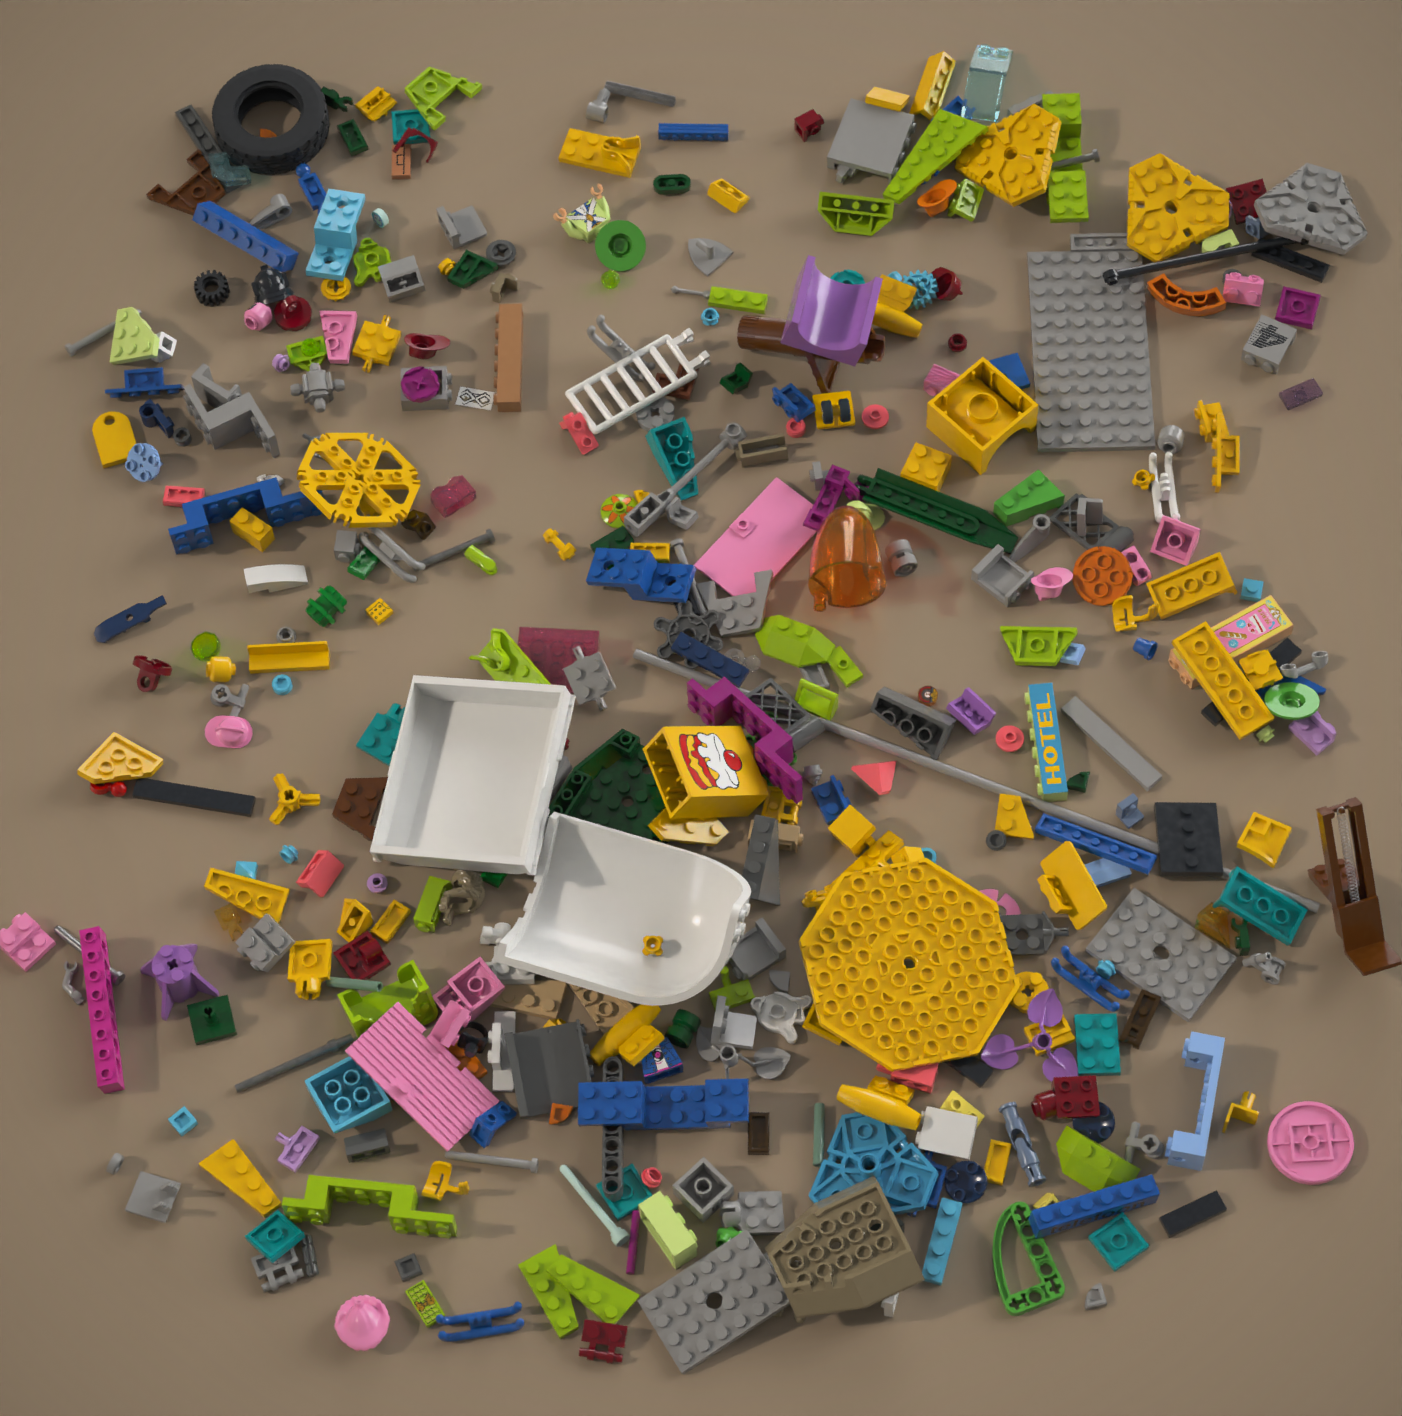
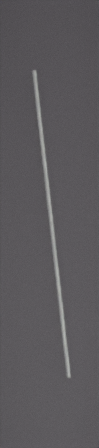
M636 649L634 651L633 658L688 679L693 678L701 684L711 687L719 681L717 678L642 650ZM741 687L738 688L744 695L751 692ZM750 699L753 703L761 705V699ZM763 699V705L775 706V700ZM777 701V706L789 707V705ZM779 712V713H782V714H784V715L789 716V713H788V712ZM791 713L792 718L798 720L803 718L799 713ZM816 716L821 720L824 729L993 793L1020 796L1022 803L1158 854L1157 842ZM1223 867L1224 873L1221 878L1229 880L1228 875L1232 870ZM1267 884L1307 910L1317 913L1320 903Z

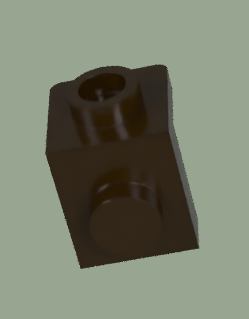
M414 509L401 522L405 529L416 532L422 540H425L436 528L427 513Z

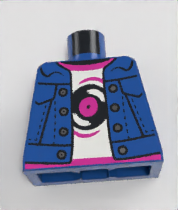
M664 1037L665 1039L641 1060L645 1084L684 1072L682 1061L667 1037Z

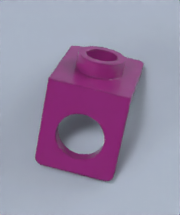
M846 478L844 480L845 495L852 501L862 502L864 496L860 495V491L855 484L869 488V486H865L858 481L853 484Z

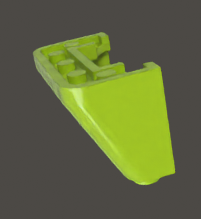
M414 960L401 965L397 970L399 980L383 987L380 992L374 991L361 997L357 990L349 989L337 994L357 1038L397 1002L423 1026L437 1018L438 1010L430 988Z

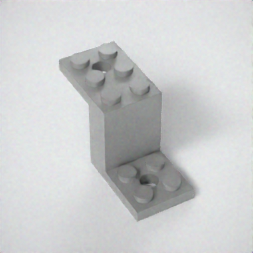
M191 384L183 387L185 391L183 398L187 404L186 408L190 416L195 417V424L199 430L203 431L206 443L208 445L212 444L215 450L254 431L257 438L262 439V446L266 453L270 452L273 458L280 455L276 436L249 392L207 412Z

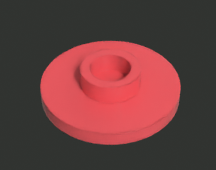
M870 405L863 410L862 421L868 428L880 429L888 423L889 413L881 405Z
M1009 725L998 730L996 744L1001 750L1015 752L1023 746L1024 735L1019 728Z

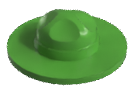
M615 220L603 226L595 241L597 257L604 266L614 271H627L634 268L643 259L646 250V241L642 231L635 224L625 220Z
M1285 682L1272 686L1265 694L1264 703L1275 716L1289 720H1299L1313 715L1319 708L1320 700L1318 694L1312 688L1300 683Z

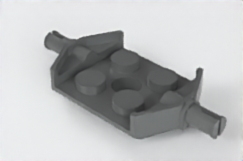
M1042 911V914L1001 915L999 913L1011 955L1047 954L1056 936H1069L1068 927H1054L1045 911ZM1024 931L1027 933L1028 938L1019 940L1016 934Z

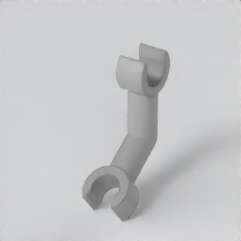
M66 961L64 963L66 973L62 988L77 1005H80L84 999L81 993L71 985L73 975L78 972L79 966L75 962L74 967L68 969L69 963Z

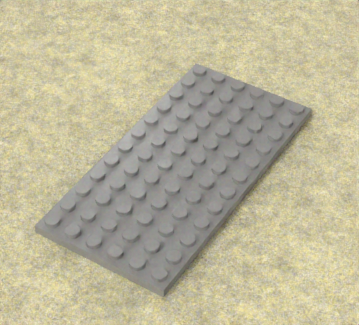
M1136 251L1027 252L1035 402L1038 404L1036 425L1038 452L1155 450L1143 274L1118 279V283L1112 286L1105 283L1103 273L1109 269L1118 270L1142 265V255Z

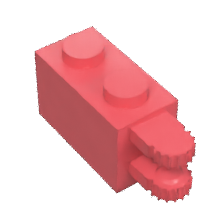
M939 1063L894 1072L877 1064L876 1070L891 1075L890 1081L931 1094L938 1073Z

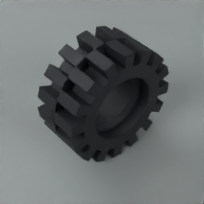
M207 270V274H204V272L200 273L201 277L197 276V281H194V290L201 304L204 302V306H208L210 303L211 307H214V303L219 306L220 301L224 303L225 298L228 299V293H230L226 276L222 275L220 271L217 274L216 270H213L212 273H210V270ZM209 285L219 286L214 292L205 291V288Z

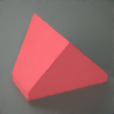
M896 761L855 765L851 770L879 795L889 794L891 791Z

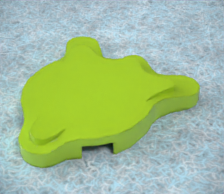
M364 238L358 248L359 251L353 257L354 267L357 271L354 284L357 287H362L370 277L374 278L375 282L382 281L378 266L392 262L390 253L385 246L383 248L378 246V243L374 242L371 238Z

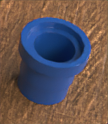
M1139 637L1134 643L1133 651L1144 656V659L1149 661L1155 655L1158 643Z

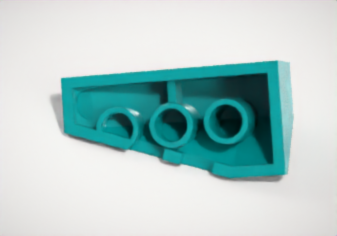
M685 417L653 428L645 435L655 459L671 486L677 483L695 466V455L692 445L693 435ZM697 475L676 493L681 501L698 495Z

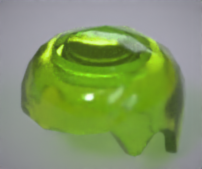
M204 631L192 640L191 651L196 659L207 662L210 661L211 657L220 654L221 643L214 633Z

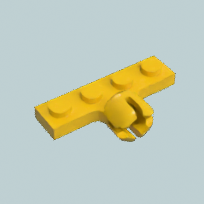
M888 830L844 872L850 871L851 873L866 868L889 866L890 864L887 863V860L905 845L903 839ZM838 876L831 884L836 883L840 876Z

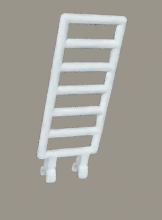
M690 328L674 339L666 334L568 389L565 395L576 411L581 412L590 431L596 435L694 380L698 375L695 370L710 364V355L705 350L691 361L686 359L679 347L694 341L692 337L694 334ZM665 343L688 373L680 379L677 378L657 350L658 347ZM650 353L669 378L671 384L661 388L641 360V357ZM634 362L655 393L645 397L624 367ZM616 371L639 401L630 407L607 377ZM601 380L622 409V412L612 416L591 385ZM585 390L606 421L596 426L575 394Z

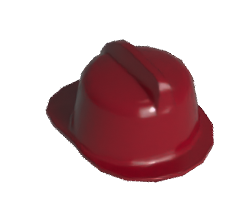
M939 267L931 272L938 283L939 291L935 292L938 299L951 301L957 295H963L960 291L962 286L961 280L953 271Z
M410 333L404 337V342L409 346V356L418 359H430L435 356L437 350L445 349L450 345V340L442 335Z

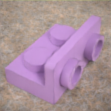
M1318 711L1310 717L1294 720L1288 726V729L1316 756L1335 740V728L1330 723H1326Z

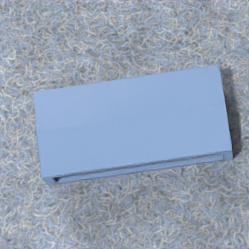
M1104 858L1084 864L1097 888L1126 879L1132 874L1129 867Z

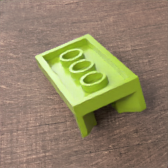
M492 629L491 640L478 655H471L469 657V660L479 661L495 681L550 684L504 629Z

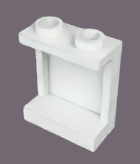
M927 1106L926 1111L921 1112L922 1118L920 1123L923 1124L922 1131L917 1132L915 1141L918 1149L970 1161L978 1118Z

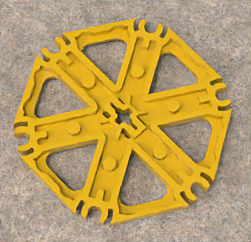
M325 433V435H321L320 441L317 438H314L313 441L311 440L297 471V480H301L299 483L300 491L329 520L334 515L333 522L336 523L337 519H342L344 527L347 526L349 521L348 528L396 526L398 519L403 522L407 518L421 485L420 480H415L418 472L387 440L385 445H382L384 438H381L380 441H374V434H371L369 439H367L369 433ZM338 441H359L362 443L363 447L356 462L337 444ZM384 452L389 453L402 466V469L374 470L380 455ZM315 453L319 454L334 470L312 469L309 464ZM406 489L409 490L405 502L398 504L384 490ZM316 490L343 491L338 503L332 505ZM361 498L380 516H359L356 510Z

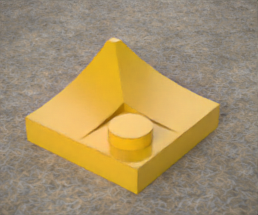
M1253 812L1237 842V848L1252 854L1271 868H1274L1292 827Z

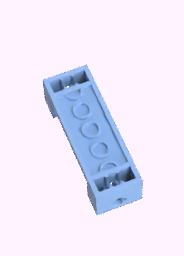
M1191 1031L1190 1039L1185 1038L1182 1058L1185 1059L1184 1066L1205 1070L1204 1085L1201 1093L1195 1134L1174 1130L1173 1137L1168 1136L1164 1156L1168 1157L1167 1165L1197 1171L1202 1170L1225 1042L1224 1037Z

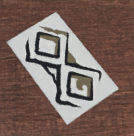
M460 387L456 405L491 410L493 394L496 392Z

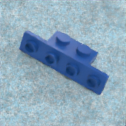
M163 367L124 370L125 388L106 389L105 394L110 395V398H120L122 394L128 393L130 397L141 396L142 392H148V395H160V391H167L168 394H177L179 390H184V386L182 384L164 385Z

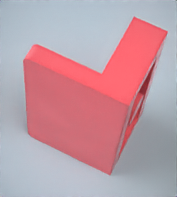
M318 850L296 883L302 888H310L319 897H324L344 868V864L331 852Z

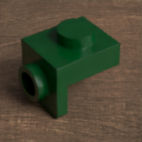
M740 362L736 365L734 372L721 377L719 383L733 395L748 388L753 373Z

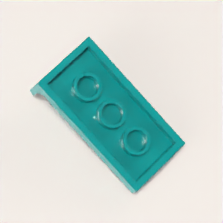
M1238 866L1230 871L1228 875L1229 880L1219 899L1214 902L1212 907H1225L1285 945H1290L1307 909Z

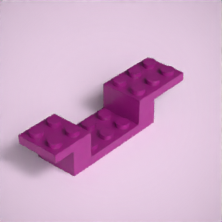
M725 677L707 690L693 678L688 681L687 705L690 711L697 713L706 725L721 726L731 717L738 724H742L751 736L759 739L755 743V761L761 775L764 774L774 787L781 789L787 799H792L796 804L802 801V776L789 765L793 761V738Z

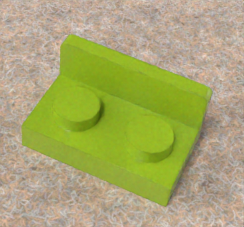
M964 179L960 184L957 183V188L953 192L954 196L949 202L947 216L952 217L954 214H957L972 222L976 217L984 188L967 179Z

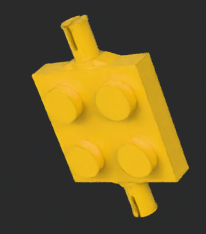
M384 315L381 324L364 321L352 351L353 356L366 361L362 368L364 372L367 370V373H369L373 363L389 366L401 336V331L388 327L391 320L390 316Z

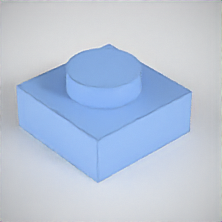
M1071 643L1060 659V662L1079 665L1085 652L1084 645Z

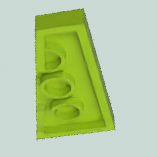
M562 1254L546 1270L551 1277L603 1322L616 1324L640 1297L634 1291Z

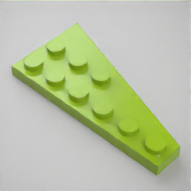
M939 109L883 192V198L895 200V203L900 205L916 191L920 184L924 181H929L932 174L937 170L941 171L961 154V150L968 145L971 146L981 134L987 133L989 131L988 127Z

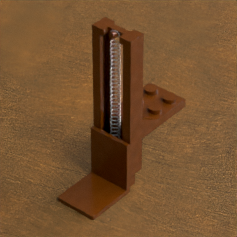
M1354 797L1347 799L1345 803L1316 809L1325 865L1321 864L1309 869L1308 876L1332 904L1336 933L1343 940L1345 955L1363 976L1402 965V959L1384 938L1362 803ZM1345 809L1348 810L1357 870L1353 863L1350 839L1349 841L1342 840V842L1350 843L1348 850H1351V855L1344 857V859L1337 858L1331 819L1335 817V812H1337V816L1338 814H1344ZM1346 818V820L1338 819L1339 821H1344V822H1346V824H1345L1344 826L1347 825V823H1348V822H1347V818ZM1348 825L1347 827L1339 826L1340 828L1348 829Z

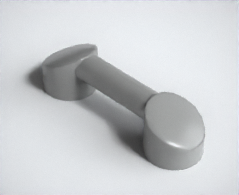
M1313 652L1312 663L1296 668L1295 664H1284L1280 666L1281 675L1296 679L1308 672L1321 669L1328 663V652Z

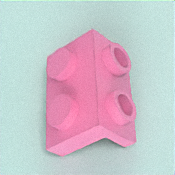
M1236 272L1226 274L1223 290L1225 302L1260 307L1264 279L1257 275L1241 276L1240 273Z
M450 1000L430 1034L447 1048L450 1045L454 1046L460 1037V1034H458L462 1026L465 1028L471 1019V1016H469L470 1011L455 1001Z

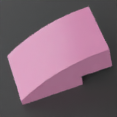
M479 957L447 981L448 985L434 994L433 999L441 1012L444 1011L450 1000L455 1001L470 1011V1021H474L496 1000L505 989V986L484 960Z

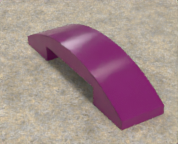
M832 464L825 478L824 485L812 509H810L803 526L818 532L823 531L842 494L845 484L844 480L849 477L850 471Z

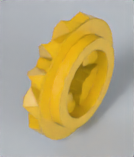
M345 276L343 281L324 279L321 284L322 295L328 301L330 299L335 302L338 299L344 300L345 296L349 295L351 283ZM336 283L339 287L337 292L334 291Z

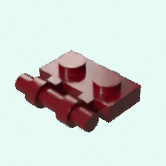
M585 1319L581 1341L590 1343L588 1349L580 1348L579 1356L586 1357L587 1360L594 1361V1359L605 1360L609 1364L614 1362L622 1363L623 1354L615 1352L616 1347L625 1348L628 1326ZM597 1344L609 1345L608 1352L596 1350Z

